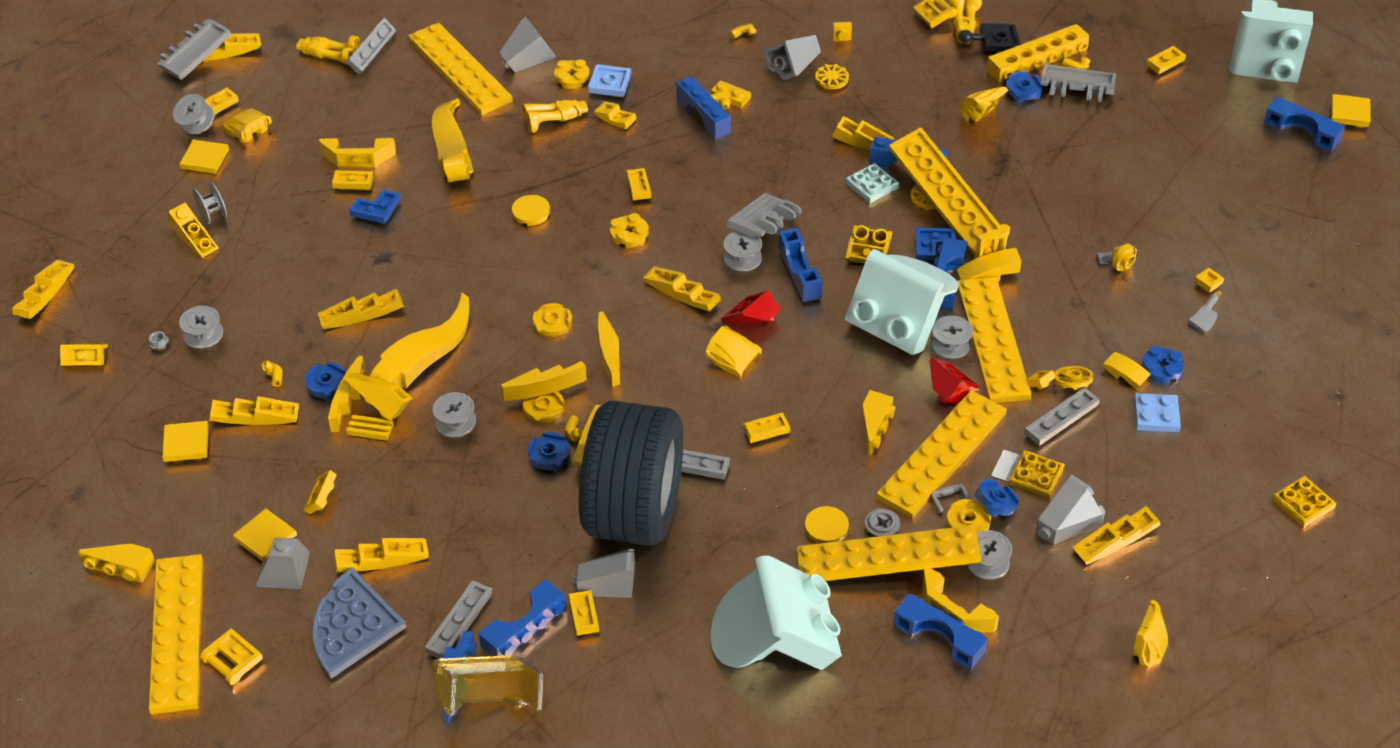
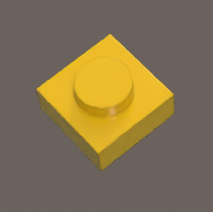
M834 23L833 40H851L852 23Z
M1208 267L1195 277L1194 282L1210 293L1223 284L1224 278Z
M1039 370L1028 377L1026 381H1028L1029 387L1042 389L1047 387L1049 382L1056 377L1053 370Z

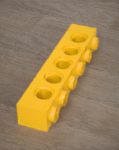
M1078 24L1072 25L988 57L987 72L998 83L1008 80L1009 76L1015 72H1029L1043 67L1044 64H1050L1087 50L1089 34Z

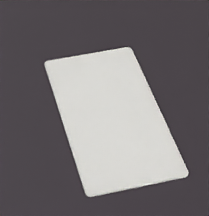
M1003 450L991 476L1009 482L1021 455Z

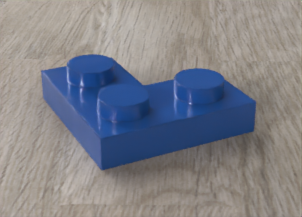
M382 190L375 202L357 198L349 209L350 216L385 224L401 200L400 193Z
M916 227V259L935 261L936 247L943 245L944 237L955 239V230L950 228Z

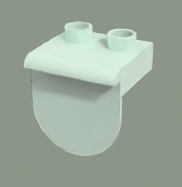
M1248 0L1246 11H1241L1229 63V71L1235 75L1298 83L1313 26V12L1278 8L1277 2L1273 0Z
M873 249L866 259L844 320L914 355L923 352L944 296L955 293L959 284L951 275L931 264L906 256L886 255Z
M760 556L756 558L757 569L735 584L722 598L715 611L711 626V645L717 659L727 666L733 668L745 667L757 660H762L771 652L777 650L823 670L842 656L837 636L840 634V626L830 613L827 598L830 597L831 593L826 581L817 574L810 576L773 557Z

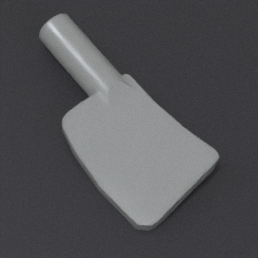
M1212 294L1199 311L1189 318L1188 323L1200 332L1207 333L1214 325L1218 316L1215 311L1211 310L1217 302L1218 296Z

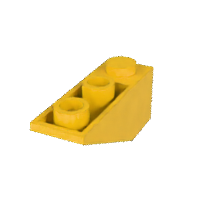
M186 203L168 212L167 222L178 237L201 258L218 250V246Z
M355 372L344 378L353 390L358 391L368 404L377 408L380 415L389 420L398 417L413 399L395 383Z
M872 390L869 391L862 406V424L868 455L872 454L874 448L879 447L881 434L886 433L889 423L888 419L893 418L896 409L893 406L894 397Z
M131 543L80 549L78 551L82 564L86 568L100 570L108 575L120 576L128 581L142 583L155 564L151 549Z

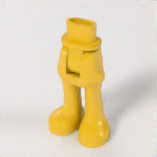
M949 0L950 6L958 11L957 16L953 20L955 37L958 39V43L964 44L959 40V33L962 30L967 29L974 33L977 27L975 12L980 9L982 0H966V17L963 16L965 0Z
M353 35L349 37L347 43H340L329 40L326 37H307L306 39L301 38L298 41L296 49L303 51L307 55L318 58L328 57L349 65L346 60L360 45V39L358 36Z
M576 99L557 100L551 104H522V116L524 121L527 122L530 133L537 132L541 122L554 120L564 122L577 116L580 117L581 113L588 112L586 102L577 101Z

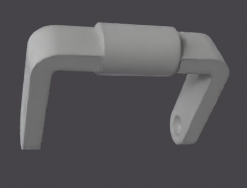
M951 485L932 492L931 500L939 514L943 513V508L937 499L938 497L948 496L960 491L964 499H971L964 485Z

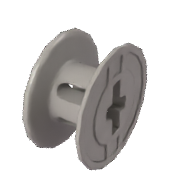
M190 94L181 98L173 109L174 120L179 125H182L183 130L187 134H200L206 131L214 121L215 112L213 108L206 104L205 99L198 94Z
M212 182L209 183L210 193L201 196L196 189H193L196 206L208 225L211 224L209 214L219 211L224 218L227 217L223 199Z
M735 231L725 237L723 241L725 249L723 259L729 268L736 271H749L760 265L762 261V254L760 252L762 240L759 236L750 237Z
M196 306L185 311L179 320L180 328L184 331V342L190 347L202 349L216 344L223 335V328L219 323V313L209 306Z
M952 315L941 317L935 321L932 327L933 337L931 338L933 351L939 356L949 359L961 358L968 354L971 349L970 338L973 335L971 324L964 318Z
M451 392L440 396L434 402L432 409L433 415L436 417L435 428L439 433L447 437H460L468 434L475 427L474 401L470 396L464 393Z
M992 530L978 532L977 538L981 562L966 564L971 573L983 579L1002 577L1008 572L1010 567L1012 544L1007 537L999 532Z

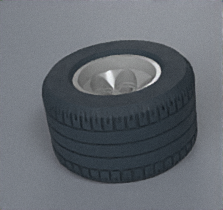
M615 400L608 401L597 409L588 431L579 481V519L582 528L589 536L647 546L656 545L664 540L670 528L676 506L683 459V424L681 417L675 410Z

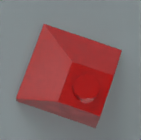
M769 290L745 297L720 319L722 322L760 324L766 322L768 324L776 319L775 315L781 309Z
M935 358L930 359L932 388L939 394L937 398L942 402L958 404L971 390L975 392L980 387L951 363Z

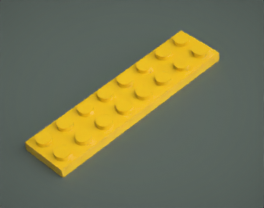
M440 23L433 24L408 35L409 41L481 115L513 102L512 95Z
M921 127L890 144L889 150L951 228L955 230L958 237L963 241H968L967 248L975 257L977 236L998 229L1000 224Z
M997 278L957 280L959 284L958 293L965 318L973 328L971 339L988 399L995 403L1031 400L1032 394L1028 381H1026L1027 377Z
M971 390L876 493V499L913 519L931 499L932 492L939 490L1003 419L1007 409Z
M975 525L797 546L799 570L810 576L817 574L825 581L981 562Z
M202 554L156 559L149 711L151 714L199 709L203 582Z

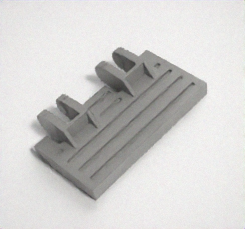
M206 19L202 23L203 27L196 23L193 25L196 33L194 34L189 30L185 32L186 38L177 45L178 49L170 46L168 51L171 56L162 53L160 55L161 60L157 63V66L182 80L232 34L229 29L212 19Z
M1044 64L1041 84L1048 86L1051 83L1050 95L1054 96L1056 90L1061 91V97H1065L1067 85H1069V89L1085 91V88H1088L1086 100L1090 101L1092 96H1097V102H1102L1103 90L1106 91V94L1114 95L1116 74Z
M764 193L729 218L726 227L750 237L755 235L762 237L765 233L774 235L783 228V219L793 220L801 214L802 209L788 200H782Z

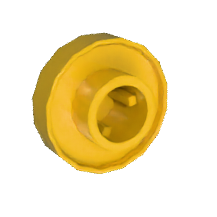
M1129 243L1116 247L1111 254L1112 267L1119 272L1131 267L1136 259V248Z

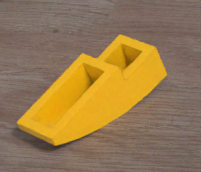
M845 116L842 117L832 137L844 143L870 150L875 136L894 140V137L863 120L860 124H857Z
M1017 248L1005 249L972 260L959 267L956 272L959 280L996 277L997 281H1000L1001 275L1020 273L1021 259Z

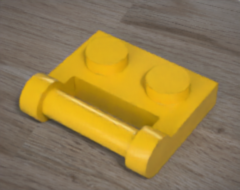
M923 0L913 7L914 13L930 28L939 25L948 18H955L958 14L957 9L948 5L944 0ZM934 4L939 5L944 11H940Z
M1001 224L996 230L978 235L975 259L993 252L1005 250L1007 236L1010 234V226Z
M232 628L200 654V659L205 663H210L226 677L225 680L230 685H235L244 673L263 659L262 654ZM218 652L222 653L236 667L231 670L215 655Z

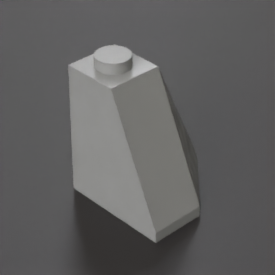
M526 16L521 20L499 52L503 56L501 60L507 69L511 67L514 72L556 58L555 54Z
M816 35L784 41L762 52L767 68L772 72H777L781 79L788 80L798 76L821 51Z
M1071 475L1039 517L1036 534L1054 545L1100 528L1103 525L1106 511L1101 504L1097 505L1092 497L1094 494L1092 488Z
M275 537L260 567L256 587L301 590L310 556L309 550L298 539Z
M634 548L624 549L579 564L578 573L573 575V587H577V592L591 590L592 596L632 598L635 567Z

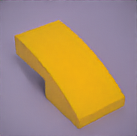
M604 101L594 111V114L600 119L623 129H627L636 120L635 113L622 111L619 104Z
M1114 352L1102 364L1116 379L1122 376L1135 389L1151 375L1142 366L1117 352Z

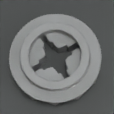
M876 509L866 516L865 527L867 528V533H872L874 537L894 535L899 531L900 520L890 510ZM880 522L881 524H886V528L878 526Z

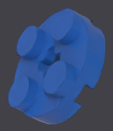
M1025 71L1011 74L1006 82L1007 93L1014 97L1016 102L1039 98L1043 86L1039 76L1035 74L1033 76L1027 75L1028 72Z
M1155 345L1144 354L1141 366L1151 374L1148 377L1150 380L1158 383H1170V380L1175 378L1178 380L1182 376L1184 369L1183 355L1179 351Z
M327 362V365L323 366L320 364L314 365L305 375L307 391L311 395L323 398L326 401L332 400L341 380L346 374L344 368L333 362Z
M555 432L542 433L543 436L537 439L534 437L529 442L527 448L531 466L542 470L560 471L571 456L570 444L566 441V438ZM549 449H552V450H553L552 453H546V452H544V451H548Z
M983 480L974 496L986 507L987 513L992 516H997L998 514L1004 516L1013 515L1019 503L1017 494L1007 485L1004 488L999 486V481Z

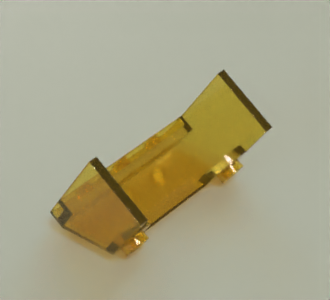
M495 656L436 659L433 661L432 672L438 706L449 716H455L457 708H461L462 703L504 700L511 704L513 708H524L525 705H530L536 711L542 710L544 673L521 657Z

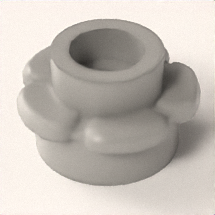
M161 331L153 332L149 336V347L161 350L169 342V339Z

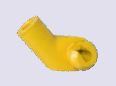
M746 24L731 30L729 35L732 39L746 32L748 36H752L756 33V29L753 24Z
M1082 57L1080 62H1075L1065 58L1062 66L1087 69L1090 59Z
M268 360L264 361L261 364V369L265 374L272 377V386H281L282 368Z
M570 415L564 428V433L571 441L578 442L583 431H579V428H576L579 418L575 415Z

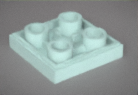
M875 163L847 177L845 182L868 203H872L899 188V182Z

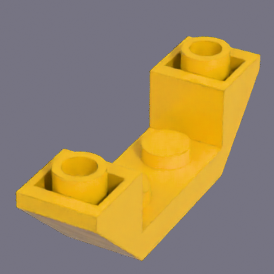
M376 138L374 148H340L338 139L319 140L322 156L338 168L377 167L396 155L394 138Z
M931 568L924 569L922 582L926 603L941 609L955 620H960L974 631L995 632L997 630L999 615L994 610L980 603L968 614L964 608L957 606L944 594H941L945 578L936 570Z

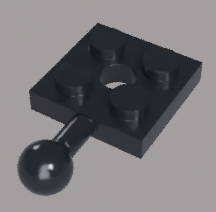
M981 23L980 33H972L967 29L959 33V40L964 44L970 43L972 40L983 41L985 51L1003 52L1021 45L1015 24Z

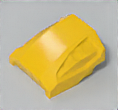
M999 87L969 95L959 106L961 116L965 121L972 119L974 122H977L996 107L1008 89L1006 87Z
M249 108L228 118L221 125V128L230 136L237 137L239 141L248 142L253 138L252 133L267 131V125L271 124L272 120L270 116Z
M854 225L846 253V260L865 264L868 255L873 249L887 255L892 231L887 232L881 228L873 230L864 225Z
M721 326L711 338L705 351V357L709 358L714 365L719 366L722 370L741 378L744 370L753 359L762 353V349L744 336L731 330L729 326Z
M1151 600L1137 633L1132 653L1139 657V665L1147 668L1161 662L1168 646L1167 630L1160 606L1154 600Z

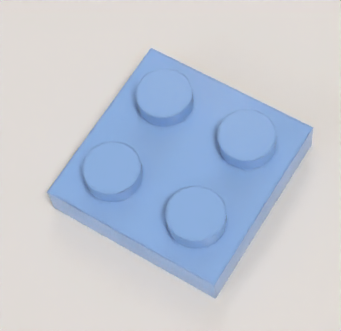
M596 64L588 86V93L624 97L631 77V68Z
M1135 393L1134 405L1137 430L1180 432L1178 395Z

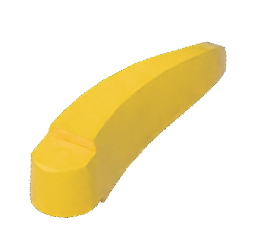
M459 98L438 106L432 116V129L438 151V160L443 176L447 177L448 182L470 179V173L474 172L464 137L453 116L455 108L461 105Z
M461 293L456 310L451 318L442 325L409 334L386 349L380 355L381 361L372 370L370 377L395 383L401 388L407 389L427 367L450 352L461 342L468 327L469 297Z

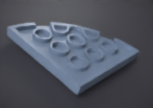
M350 568L332 584V589L325 598H322L316 611L313 624V640L319 662L327 675L332 679L405 629L406 623L353 568Z

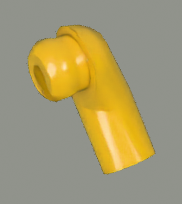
M721 92L711 94L723 109H729L731 104L729 97Z

